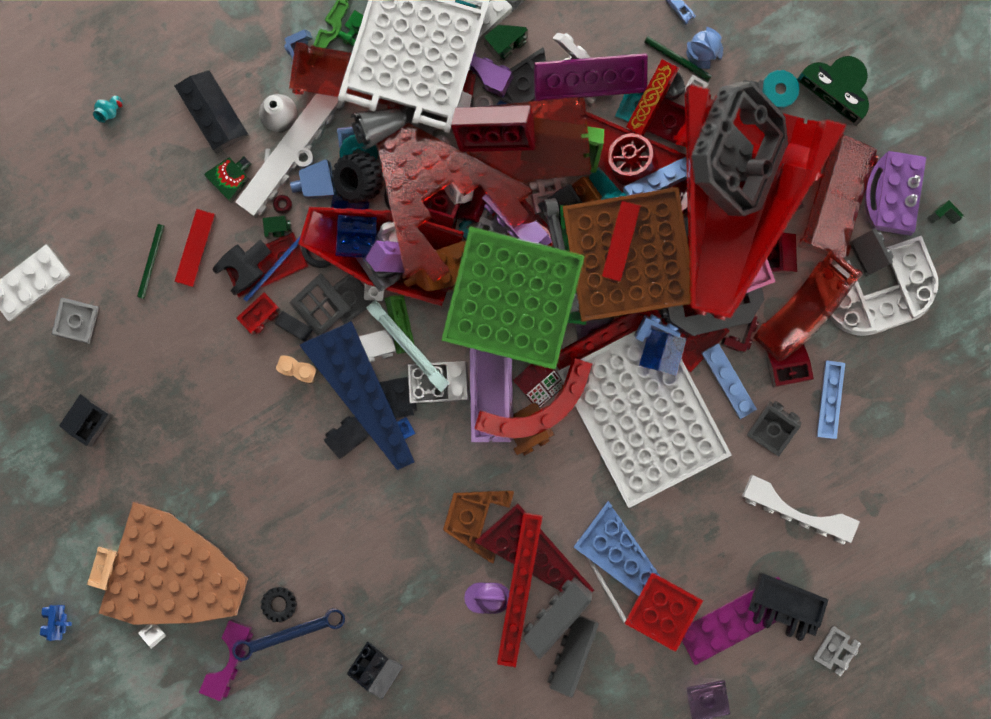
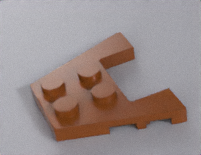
M514 491L453 493L443 530L488 562L494 564L496 554L474 541L481 536L490 503L510 508Z

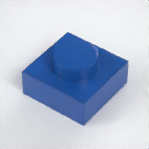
M407 417L397 421L405 439L416 434Z

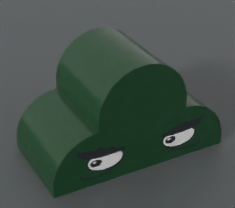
M841 57L831 66L822 62L812 63L797 78L801 85L855 126L864 119L869 110L868 97L862 91L867 82L868 72L864 63L856 57Z

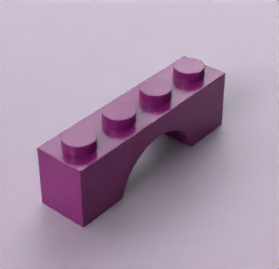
M232 619L228 621L222 639L229 648V661L222 671L206 674L199 693L217 701H222L223 698L228 697L231 687H228L231 680H235L238 669H236L237 664L242 662L234 657L232 646L238 640L250 642L254 635L251 633L252 627ZM239 644L235 648V653L238 657L245 656L246 651L243 650L246 644Z

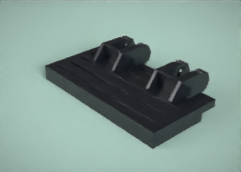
M759 573L748 610L754 612L752 620L758 625L762 620L765 609H767L763 626L769 628L774 619L787 625L785 633L788 637L794 635L797 624L800 622L796 639L802 641L806 632L816 636L818 628L821 627L829 599L764 573Z

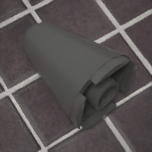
M399 108L381 109L375 112L371 110L360 111L351 114V118L354 117L355 121L351 123L354 135L359 144L363 143L364 146L361 148L364 150L371 148L405 126L407 121L405 112Z

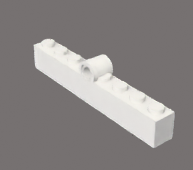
M327 80L324 82L235 203L255 218L258 215L261 216L267 209L265 205L268 201H273L277 196V189L280 185H285L290 177L288 174L292 169L296 170L298 167L303 169L314 164V156L310 151L314 139L318 140L324 132L322 130L326 123L329 125L335 117V111L337 109L340 110L346 103V101H338L340 89ZM304 155L308 156L307 161H305V162H301V161H300V158H301L302 156H304Z

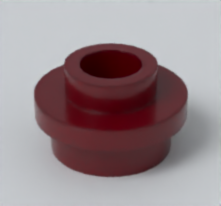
M279 195L273 201V208L279 214H286L292 208V201L286 195ZM282 201L286 202V206L284 208H280L279 206L280 202Z

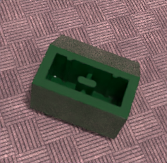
M497 25L484 36V46L498 62L502 59L505 61L513 54L512 51L515 48L520 49L527 43L528 29L521 26Z

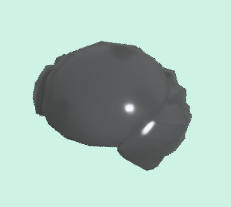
M677 72L665 95L666 99L675 100L685 91L683 77L679 72Z

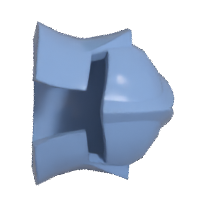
M706 27V31H700L690 42H687L688 60L701 69H710V60H715L716 56L720 60L722 59L723 46L721 36L710 27Z

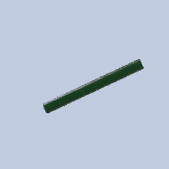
M647 36L644 43L709 82L712 77L711 74L651 37Z
M157 224L137 294L138 298H145L164 231V225Z

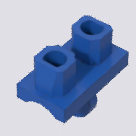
M50 605L49 607L42 608V617L48 618V625H42L40 636L46 637L49 641L62 640V635L66 632V626H72V622L67 621V614H64L65 605Z

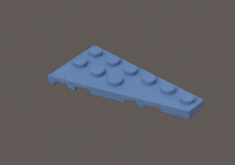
M607 501L574 545V548L639 596L651 572L658 576L660 575L609 501Z

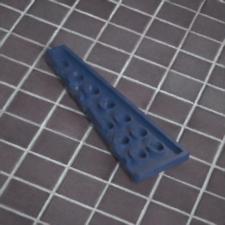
M348 322L301 343L300 347L394 467L399 470L414 463V458L353 322Z

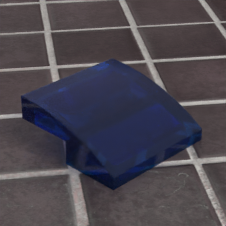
M338 215L336 256L366 258L375 244L377 218Z

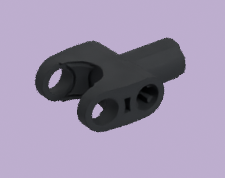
M261 239L246 252L239 245H236L221 257L212 270L215 274L227 268H234L238 271V281L231 289L232 294L236 295L250 287L263 275L257 264L266 258L271 251Z

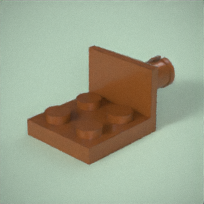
M466 241L433 252L417 253L412 266L413 270L406 271L402 275L403 279L410 278L405 280L404 284L407 287L417 284L426 291L443 290L455 286Z

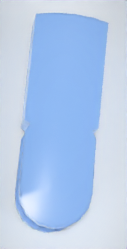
M666 0L684 24H688V20L696 17L683 0ZM683 8L687 11L684 15L680 12Z

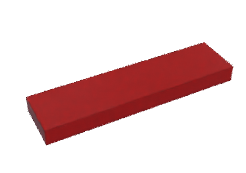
M621 201L602 277L621 282L640 205Z
M196 209L174 282L194 287L215 214Z

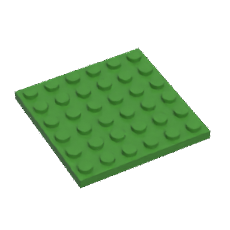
M470 226L441 341L556 369L585 255Z

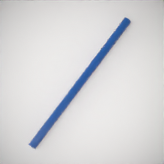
M300 237L243 298L246 302L299 245Z

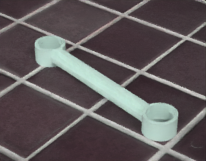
M376 300L366 307L372 316L381 323L426 374L432 384L440 392L443 391L450 383L399 328L385 309Z

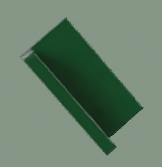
M947 200L927 219L934 223L945 215L955 224L965 216L950 200Z

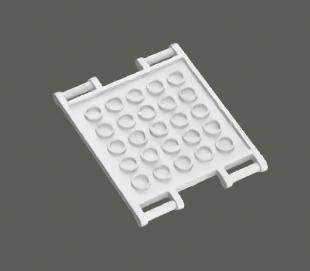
M368 0L339 92L338 101L351 102L367 107L375 112L378 100L382 98L415 108L412 123H422L442 129L445 133L450 134L454 110L459 104L490 0H461L481 6V10L456 3V0ZM347 89L373 96L372 101L347 94ZM421 112H429L448 119L445 123L422 116Z

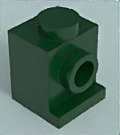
M285 215L263 218L264 237L266 239H270V235H273L274 238L283 237L285 233L292 231L291 220H288Z

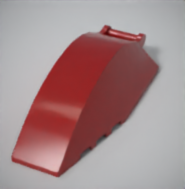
M309 207L298 244L365 284L375 287L346 245L350 234L354 232L352 226L355 223L366 225L367 228L380 231L384 223L398 221L399 226L397 229L404 242H416L422 246L424 252H433L462 242L464 232L391 210ZM407 277L385 290L442 307L447 291L454 292L455 286L443 290L426 291L417 284L407 287L404 284L405 280L410 279Z

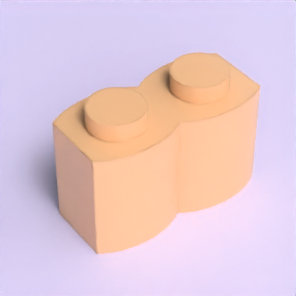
M280 356L276 366V370L288 377H296L307 384H313L318 374V369L313 365L298 362L290 356Z

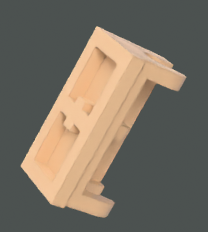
M98 546L87 585L107 590V584L118 554L117 551Z

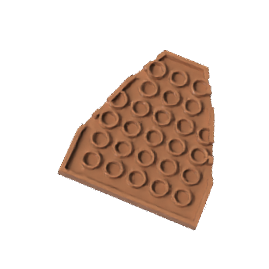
M133 502L99 613L134 625L198 623L237 616L248 578L216 546L191 530L189 526L183 524L173 514Z

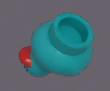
M113 96L110 98V101L97 100L94 104V118L101 123L113 119L117 114V109L123 106L122 99L119 96Z

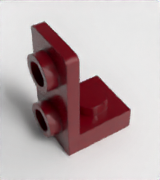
M755 315L751 323H748L742 343L739 338L729 335V338L725 337L722 339L721 346L740 353H745L746 350H749L753 341L750 339L752 332H756L759 325L757 321L758 316Z

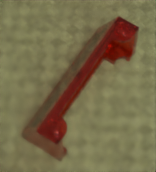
M296 42L288 89H291L293 94L299 95L309 92L338 97L352 53L315 47L313 45L308 47L309 45H305V43ZM347 89L346 92L347 94L371 101L373 98L371 95ZM382 98L378 100V104L388 105L387 109L404 107L402 104Z
M844 134L841 135L825 162L822 172L823 177L820 179L808 222L798 247L838 260H843L845 256H849L851 251L849 242L871 169L878 161L879 155H876V148Z

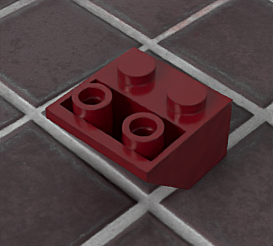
M804 343L766 350L773 388L814 379L811 361Z

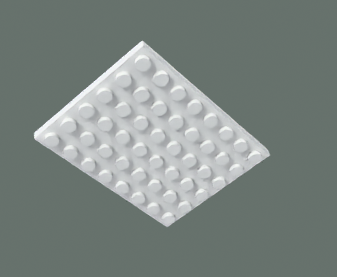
M651 325L652 332L650 336L645 338L643 342L635 338L634 334L636 331L580 359L592 363V367L583 393L575 406L628 508L731 456L668 332ZM570 365L558 371L563 383L567 377Z

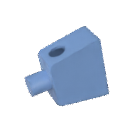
M327 159L299 170L300 180L290 182L292 192L302 191L306 199L338 197L334 188L335 184L332 181L334 176L332 174L331 162Z

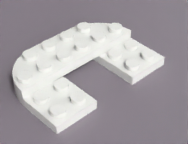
M922 236L886 247V249L889 248L894 257L892 259L893 263L890 265L898 285L866 296L862 293L850 260L813 272V277L830 320L847 333L866 336L914 321L924 315L936 297L938 276Z

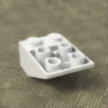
M466 361L431 363L450 383L441 392L432 384L417 364L408 365L410 403L469 401Z

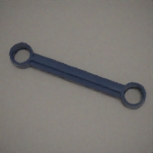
M332 608L323 617L250 642L238 640L232 646V653L237 660L246 661L251 657L252 653L326 627L338 629L343 626L345 616L339 609ZM332 612H338L341 615V621L337 625H330L328 622V616ZM239 644H246L249 647V652L244 657H238L235 653V648Z

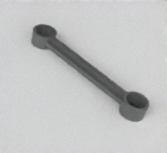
M556 198L543 200V212L548 221L552 245L554 248L565 250L558 218L559 208ZM576 293L573 299L570 313L579 311V302Z

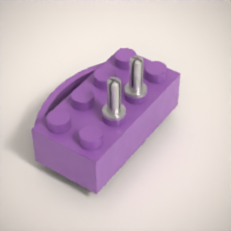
M888 151L876 163L869 174L864 195L865 210L872 229L876 228L879 231L909 236L915 232L926 157ZM881 168L882 173L877 182L875 193L876 210H872L870 202L871 184L877 169Z

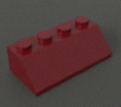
M530 106L455 108L451 127L460 152L535 149L534 117Z

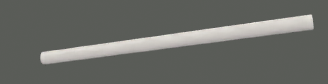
M586 557L592 570L594 571L607 596L609 597L618 615L624 623L626 617L623 614L621 608L619 607L617 601L612 595L610 589L608 588L606 582L601 576L595 563Z

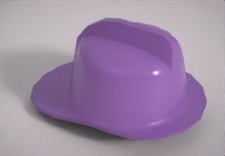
M475 583L465 592V604L468 609L479 614L502 613L507 609L509 590L499 583Z

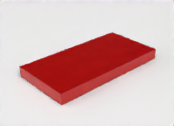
M294 232L265 244L271 253L257 264L263 275L250 287L238 293V298L247 295L297 240ZM299 245L259 289L309 268ZM227 268L233 286H235L239 278L238 271L234 268Z

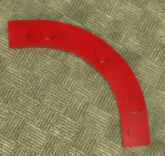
M572 358L565 382L550 405L545 406L530 416L515 418L502 417L480 410L474 429L500 437L523 438L536 435L553 427L578 402L585 388L592 363Z

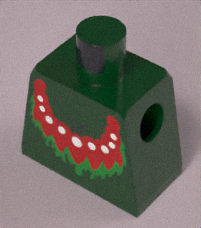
M245 156L237 163L229 157L207 171L204 176L232 203L250 179L244 171L251 163Z

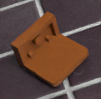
M532 403L514 413L513 418L527 417L541 409L537 403ZM549 428L533 436L514 438L517 447L513 448L516 455L523 453L525 456L534 451V446L539 444L541 447L549 443V438L555 434Z

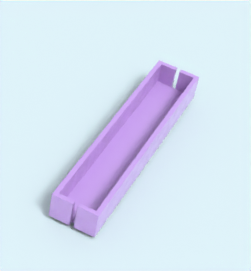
M470 348L471 442H489L491 440L492 442H510L514 438L495 436L475 430L474 428L480 410L502 417L513 418L512 358Z

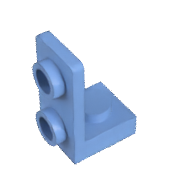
M304 29L284 38L286 52L288 55H291L293 60L291 62L292 67L300 75L307 73L296 46H305L309 40L313 39L311 33Z
M651 314L650 317L644 315L634 336L643 342L652 332L651 325L678 338L681 334L677 326L671 323L665 325L660 322V318Z

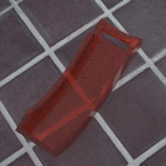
M833 248L825 259L816 265L796 294L772 318L761 325L753 338L778 362L783 361L798 350L822 327L863 273L850 265L839 255V251ZM833 260L850 274L849 278L831 264Z

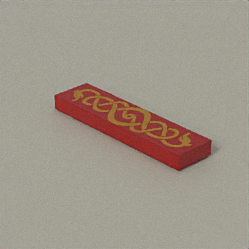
M663 59L661 60L626 128L644 136L680 68Z

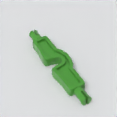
M336 0L333 8L326 16L325 21L333 27V30L320 29L318 31L315 42L310 49L312 55L307 63L308 66L314 68L318 58L322 59L330 43L338 38L337 35L342 30V20L350 6L349 0Z

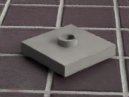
M61 297L51 334L90 344L99 307Z

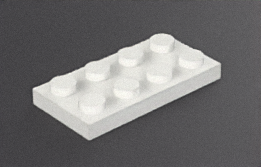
M47 244L0 279V311L8 321L13 320L70 276V273Z

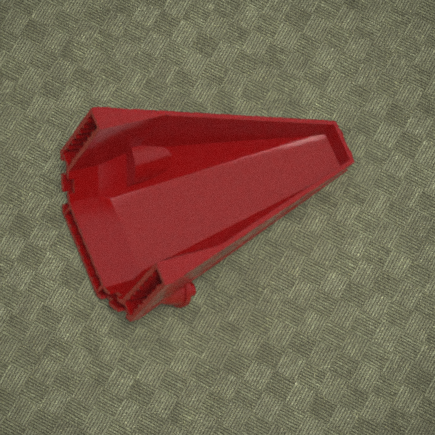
M690 84L685 91V123L677 135L673 137V140L676 141L675 145L686 147L690 307L695 309V313L706 315L708 312L714 314V318L725 320L726 317L731 318L812 183L823 177L821 168L843 134L846 125L830 120H807L806 124L804 123L805 118L782 113L786 119L788 145L761 210L746 216H729L695 183L692 152L715 98L714 100L711 99L710 89ZM739 108L733 124L754 146L751 159H755L765 134L755 124H743L740 119L741 109ZM746 181L739 183V188L741 190L743 189Z

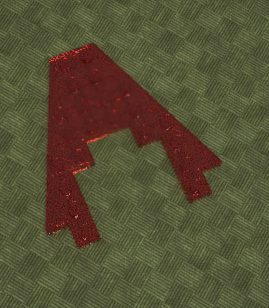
M410 123L405 124V126L377 143L402 263L407 278L423 268L434 283L450 272L449 268L417 227L432 218L431 213L422 202L452 182L463 196L480 186L513 228L529 218V214L520 202L533 194V190L530 187Z

